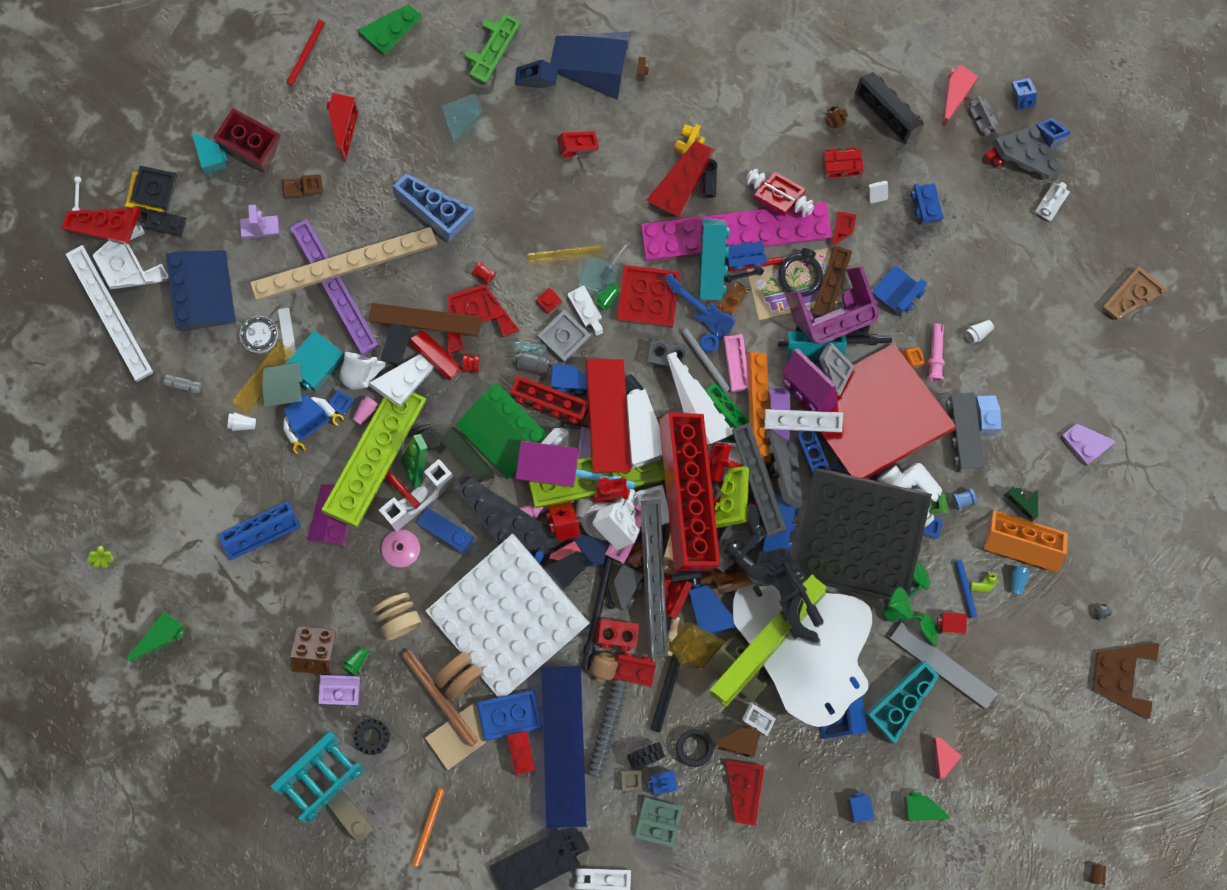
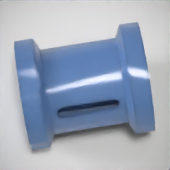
M972 488L967 489V492L952 495L954 505L958 511L964 506L977 504Z

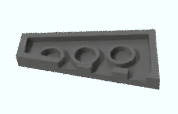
M770 429L765 432L766 439L771 441L769 450L776 459V462L773 464L775 470L780 475L778 483L782 498L797 509L802 506L797 446Z

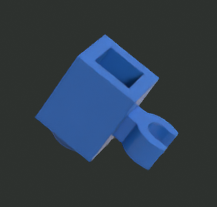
M674 771L650 775L651 779L647 780L649 792L653 791L654 795L678 791Z

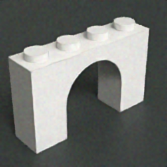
M440 459L424 471L426 478L422 482V486L416 488L411 493L421 503L417 509L405 498L400 501L392 498L379 509L384 519L396 532L455 483L452 473Z

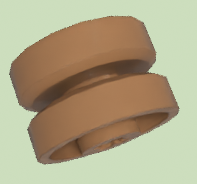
M466 652L461 653L450 661L433 679L439 688L448 686L445 695L451 701L464 694L484 674L477 665L468 668L472 659Z

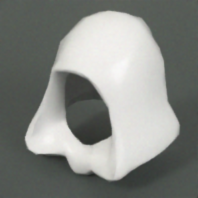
M345 352L339 378L350 389L367 388L374 377L385 367L386 362L377 361V357L369 359L360 354Z

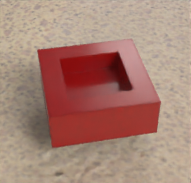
M549 287L536 299V302L549 315L562 303V300Z

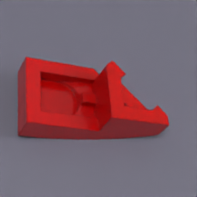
M838 211L832 245L838 244L853 234L856 214Z

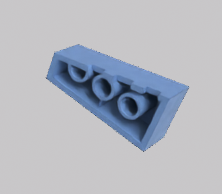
M405 174L393 186V195L447 242H450L474 218L475 208L469 205L466 206L460 203L459 200L444 195L442 191L435 190L429 187L428 184L408 174Z

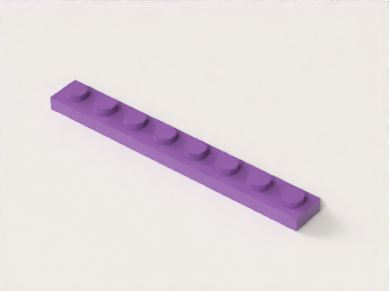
M307 219L290 227L310 264L329 258ZM340 276L321 282L361 354L364 355L379 347Z

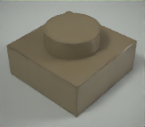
M641 770L621 771L622 791H642Z

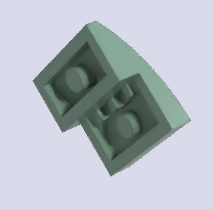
M300 363L264 368L263 399L265 407L302 401L299 382H303Z
M645 796L635 838L674 847L684 805Z

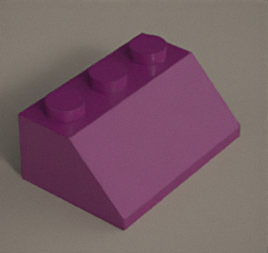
M796 349L782 370L783 385L788 390L791 389L796 398L807 405L809 411L829 412L838 405L836 385L799 349Z
M321 484L307 540L346 548L351 526L322 513V508L336 484Z

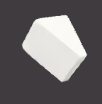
M887 181L873 183L868 186L867 194L870 203L888 199Z

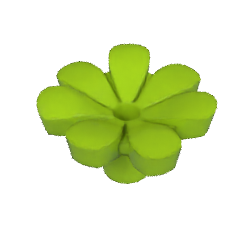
M99 546L96 548V552L91 551L89 553L87 562L93 563L92 567L95 568L99 567L100 564L102 568H107L108 563L113 562V556L111 552H104V547Z

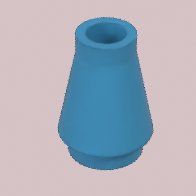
M1014 566V570H1011L1010 593L1022 595L1031 575L1029 574L1030 569Z

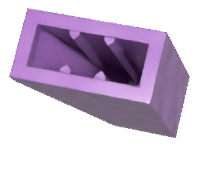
M768 387L769 409L790 410V393L786 387ZM771 429L786 440H790V430Z

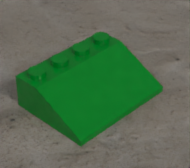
M497 382L455 424L507 479L517 472L521 441L542 443L548 436Z

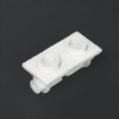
M1054 182L1035 213L1051 222L1070 193L1066 189L1067 185L1063 182H1060V184Z

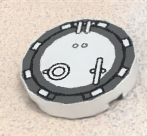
M255 316L248 319L240 330L241 343L248 351L256 354L266 353L273 349L279 335L276 325L272 320L264 316Z

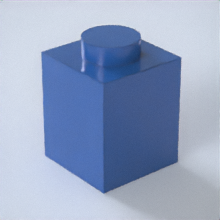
M864 792L852 794L853 798L848 799L852 823L875 819L870 795L864 796Z

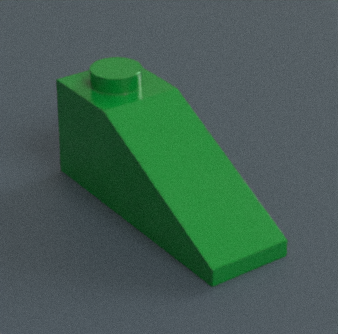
M163 612L126 659L135 663L173 644L175 641H179L184 636L186 627L168 613Z

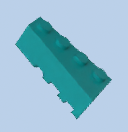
M701 218L703 233L700 239L702 251L700 252L701 270L699 271L698 296L700 300H722L723 295H726V284H723L724 276L727 277L728 266L724 264L725 258H728L729 246H726V239L730 237V228L727 227L724 219Z
M920 661L865 712V716L889 743L896 744L899 736L909 724L908 722L918 710L919 705L924 697L927 696L939 675L926 661Z

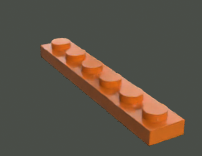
M750 351L747 353L749 423L752 425L764 463L769 464L771 463V453L769 450L771 441L766 439L765 432L770 429H764L765 409H769L767 354Z

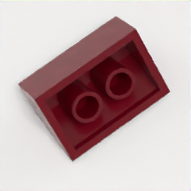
M232 108L213 137V140L221 149L265 172L275 156L281 134Z

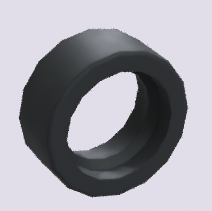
M687 730L677 741V756L687 766H703L713 755V741L708 733L703 730ZM689 737H700L706 743V753L702 758L693 760L685 755L683 745Z

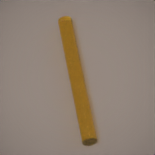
M602 245L528 253V261L603 252Z

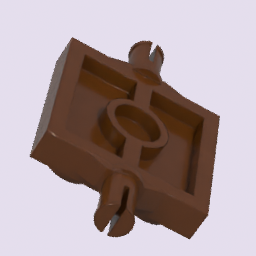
M737 563L724 573L713 569L710 571V575L699 578L701 585L713 582L719 594L753 585L745 571Z

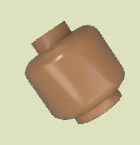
M601 652L594 656L590 667V673L594 676V680L605 683L606 680L614 678L618 667L615 656L606 652Z

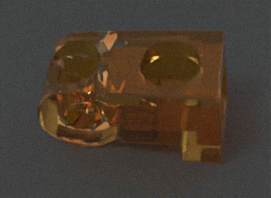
M737 282L721 301L718 310L734 317L751 290Z

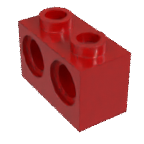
M605 619L596 620L594 643L600 644L599 648L611 649V646H618V650L630 651V648L637 647L639 624ZM605 629L609 630L611 634L608 640L603 637ZM623 632L629 634L628 642L623 641Z

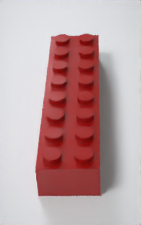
M667 413L659 419L674 570L711 571L720 566L704 414Z

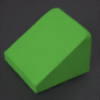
M941 493V496L938 495L936 502L931 499L929 506L930 514L949 513L946 494Z

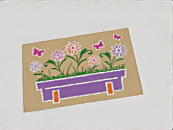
M830 248L815 250V259L821 265L823 278L831 257ZM800 260L792 262L786 270V280L794 289H807L814 283L815 270L811 264ZM780 265L760 267L764 270L762 276L757 274L748 276L759 320L791 313L785 297L787 292L783 290L778 280ZM758 268L747 269V273L757 271ZM820 287L812 295L802 297L805 306H812V309L814 308ZM840 290L835 304L843 302Z

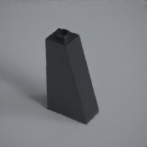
M576 551L549 565L544 570L559 588L565 592L591 564L586 554Z

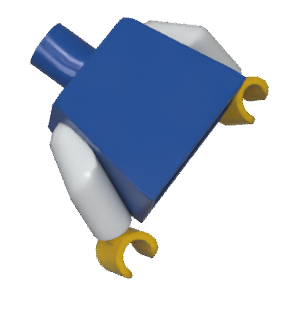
M307 395L301 396L302 401L288 403L289 406L284 409L286 416L284 418L283 430L290 443L294 444L293 450L296 454H299L297 451L299 445L306 451V446L299 443L298 439L302 441L330 421L329 417L333 419V425L339 427L335 422L336 418H340L344 422V417L340 414L336 415L335 410L325 399L310 398Z

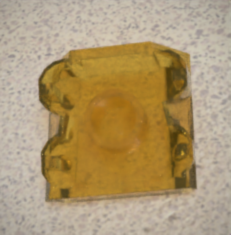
M685 622L683 629L672 642L669 641L668 651L675 654L679 663L690 662L694 668L703 669L725 643L724 640L697 625Z

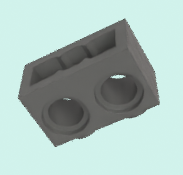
M663 339L652 340L647 366L671 371L667 355L673 352L680 354L683 357L680 362L686 365L689 348L682 343H675L674 345L667 343ZM662 350L664 355L658 357L654 354V351Z

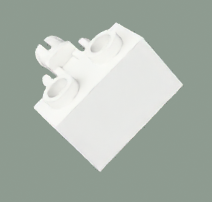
M630 489L628 499L620 498L616 503L599 510L592 523L616 550L633 544L640 531L635 525L634 518L636 513L634 502L638 494L633 489Z

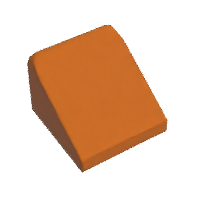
M920 347L905 349L901 352L913 369L926 364Z

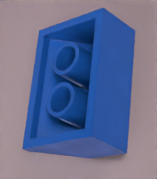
M850 677L853 687L858 689L860 687L855 677ZM862 696L849 705L838 721L831 725L820 727L822 739L868 733ZM828 702L825 703V708L830 715H833L835 710Z

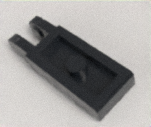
M135 206L141 210L140 215L147 216L146 220L138 217L136 225L145 227V229L182 237L187 221L186 217Z

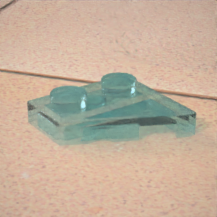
M476 94L441 106L453 140H456L483 112Z

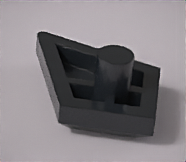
M704 571L678 572L671 577V580L674 582L690 579V583L694 586L698 584L697 578L704 576Z

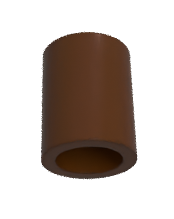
M1092 865L1091 883L1105 885L1106 866Z

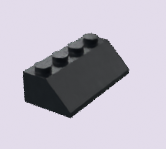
M872 72L859 79L855 94L905 145L922 131L924 126L922 118L917 114L915 115L910 110V106L898 98L895 90L889 89L881 76H877Z

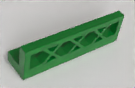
M716 383L705 389V392L714 402V407L720 414L724 415V420L730 428L734 429L742 426L738 420L743 424L749 423V419ZM711 391H714L719 396V398L715 397ZM733 434L726 437L730 443H736Z

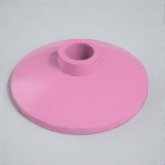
M400 529L397 532L394 530L382 542V555L391 566L397 568L408 567L417 560L420 554L419 540L408 530ZM399 544L404 546L401 551L397 550V545Z

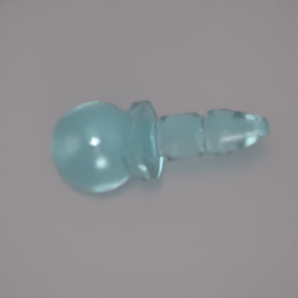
M521 341L512 343L516 348L529 351V353L546 356L548 352L546 345L543 343L536 344L532 342L531 345Z

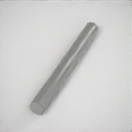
M688 328L683 330L681 333L723 392L727 393L730 391L731 388Z

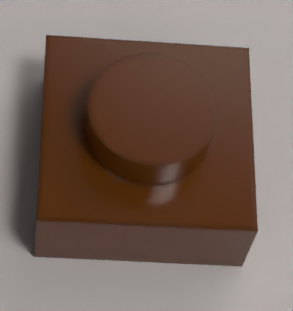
M638 57L637 81L644 82V76L648 75L649 64H646V57Z

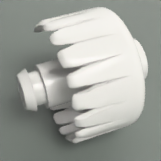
M913 463L901 471L896 465H893L877 478L882 483L932 494L931 499L934 502L938 500V495L941 496L942 492L941 487L921 463ZM929 510L925 527L934 520V514H930Z

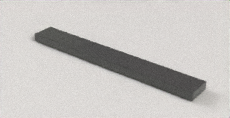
M661 500L641 501L648 658H659L668 656Z

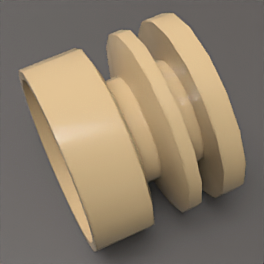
M408 593L391 596L371 610L374 616L379 615L375 619L377 623L386 621V624L380 628L385 641L401 637L422 624L417 611L407 612L414 605L412 601L407 602L410 599Z

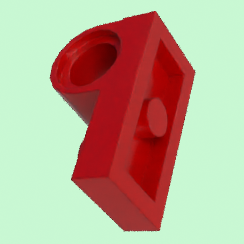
M595 131L562 132L557 138L562 158H570L579 152L597 151L599 149Z

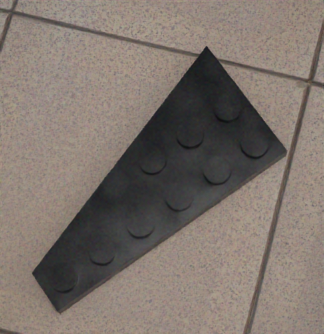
M470 476L454 488L498 545L504 542L511 534H514L533 557L539 551L544 553L540 565L552 553L558 551L569 542V540L557 541L555 534H551L549 527Z

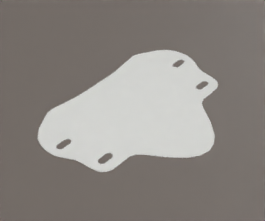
M754 584L740 588L735 593L733 601L734 624L750 644L782 609L779 603L781 600L780 593L772 585L758 586L762 592L761 597H758L754 592ZM826 593L816 605L824 620V624L818 628L814 627L809 615L801 622L803 626L818 634L821 646L809 645L798 639L794 640L790 634L764 664L776 685L785 709L788 713L806 724L822 727L835 723L843 716L849 705L868 690V680L858 666L857 659L872 626V613L870 607L864 601L853 596ZM850 677L856 678L860 685L858 689L853 687ZM828 702L835 710L833 715L829 714L825 708V703Z

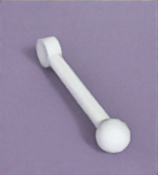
M80 177L74 178L75 207H73L72 211L80 210L78 207Z

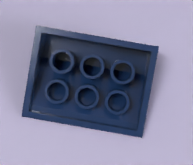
M225 250L181 251L166 254L176 328L180 332L236 323Z

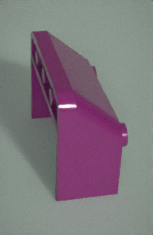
M863 266L847 269L853 288L843 293L842 300L845 307L816 319L813 318L811 311L806 308L800 291L785 294L794 322L813 343L822 344L877 321L879 312Z

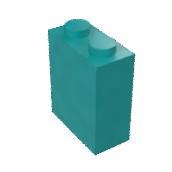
M314 330L285 365L300 363L303 381L301 384L309 391L313 389L317 392L344 361V353Z

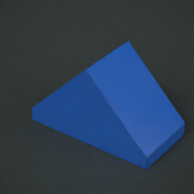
M1054 118L1036 124L1050 149L1064 144L1070 136V130Z

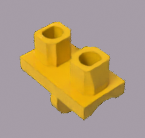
M697 124L695 127L684 125L681 136L689 140L687 143L678 140L674 151L683 156L694 141L697 140L701 126ZM700 137L698 141L704 143L705 138Z

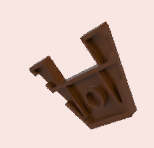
M1159 643L1098 651L1092 691L1114 703L1122 705L1131 712L1139 714L1144 719H1150L1152 701L1132 698L1137 658L1157 661Z

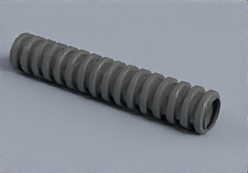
M617 680L612 682L614 685L610 688L612 690L609 693L610 699H607L608 705L605 706L607 709L603 712L605 716H602L603 723H600L601 728L598 730L600 733L596 736L598 740H595L596 746L593 747L594 752L591 754L593 757L590 758L591 764H588L589 771H586L587 775L600 779L603 778L602 772H605L604 766L607 765L605 761L609 758L607 754H610L609 748H612L611 742L614 741L612 737L616 734L614 730H617L616 724L619 723L618 718L621 717L619 713L622 712L621 706H624L623 700L626 699L624 696L627 694L626 689L629 688L627 683Z

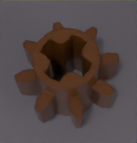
M834 105L827 109V116L824 117L827 125L837 129L846 124L848 114L845 108Z

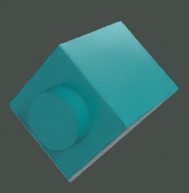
M197 133L192 134L201 167L205 174L227 168L225 161H228L225 150L222 151L218 144Z

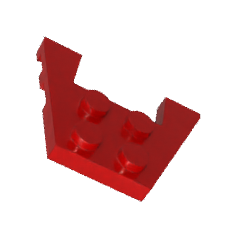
M485 284L448 295V313L482 317V324L497 319L503 337L519 332L517 325L514 324ZM448 333L449 355L465 350L461 335Z

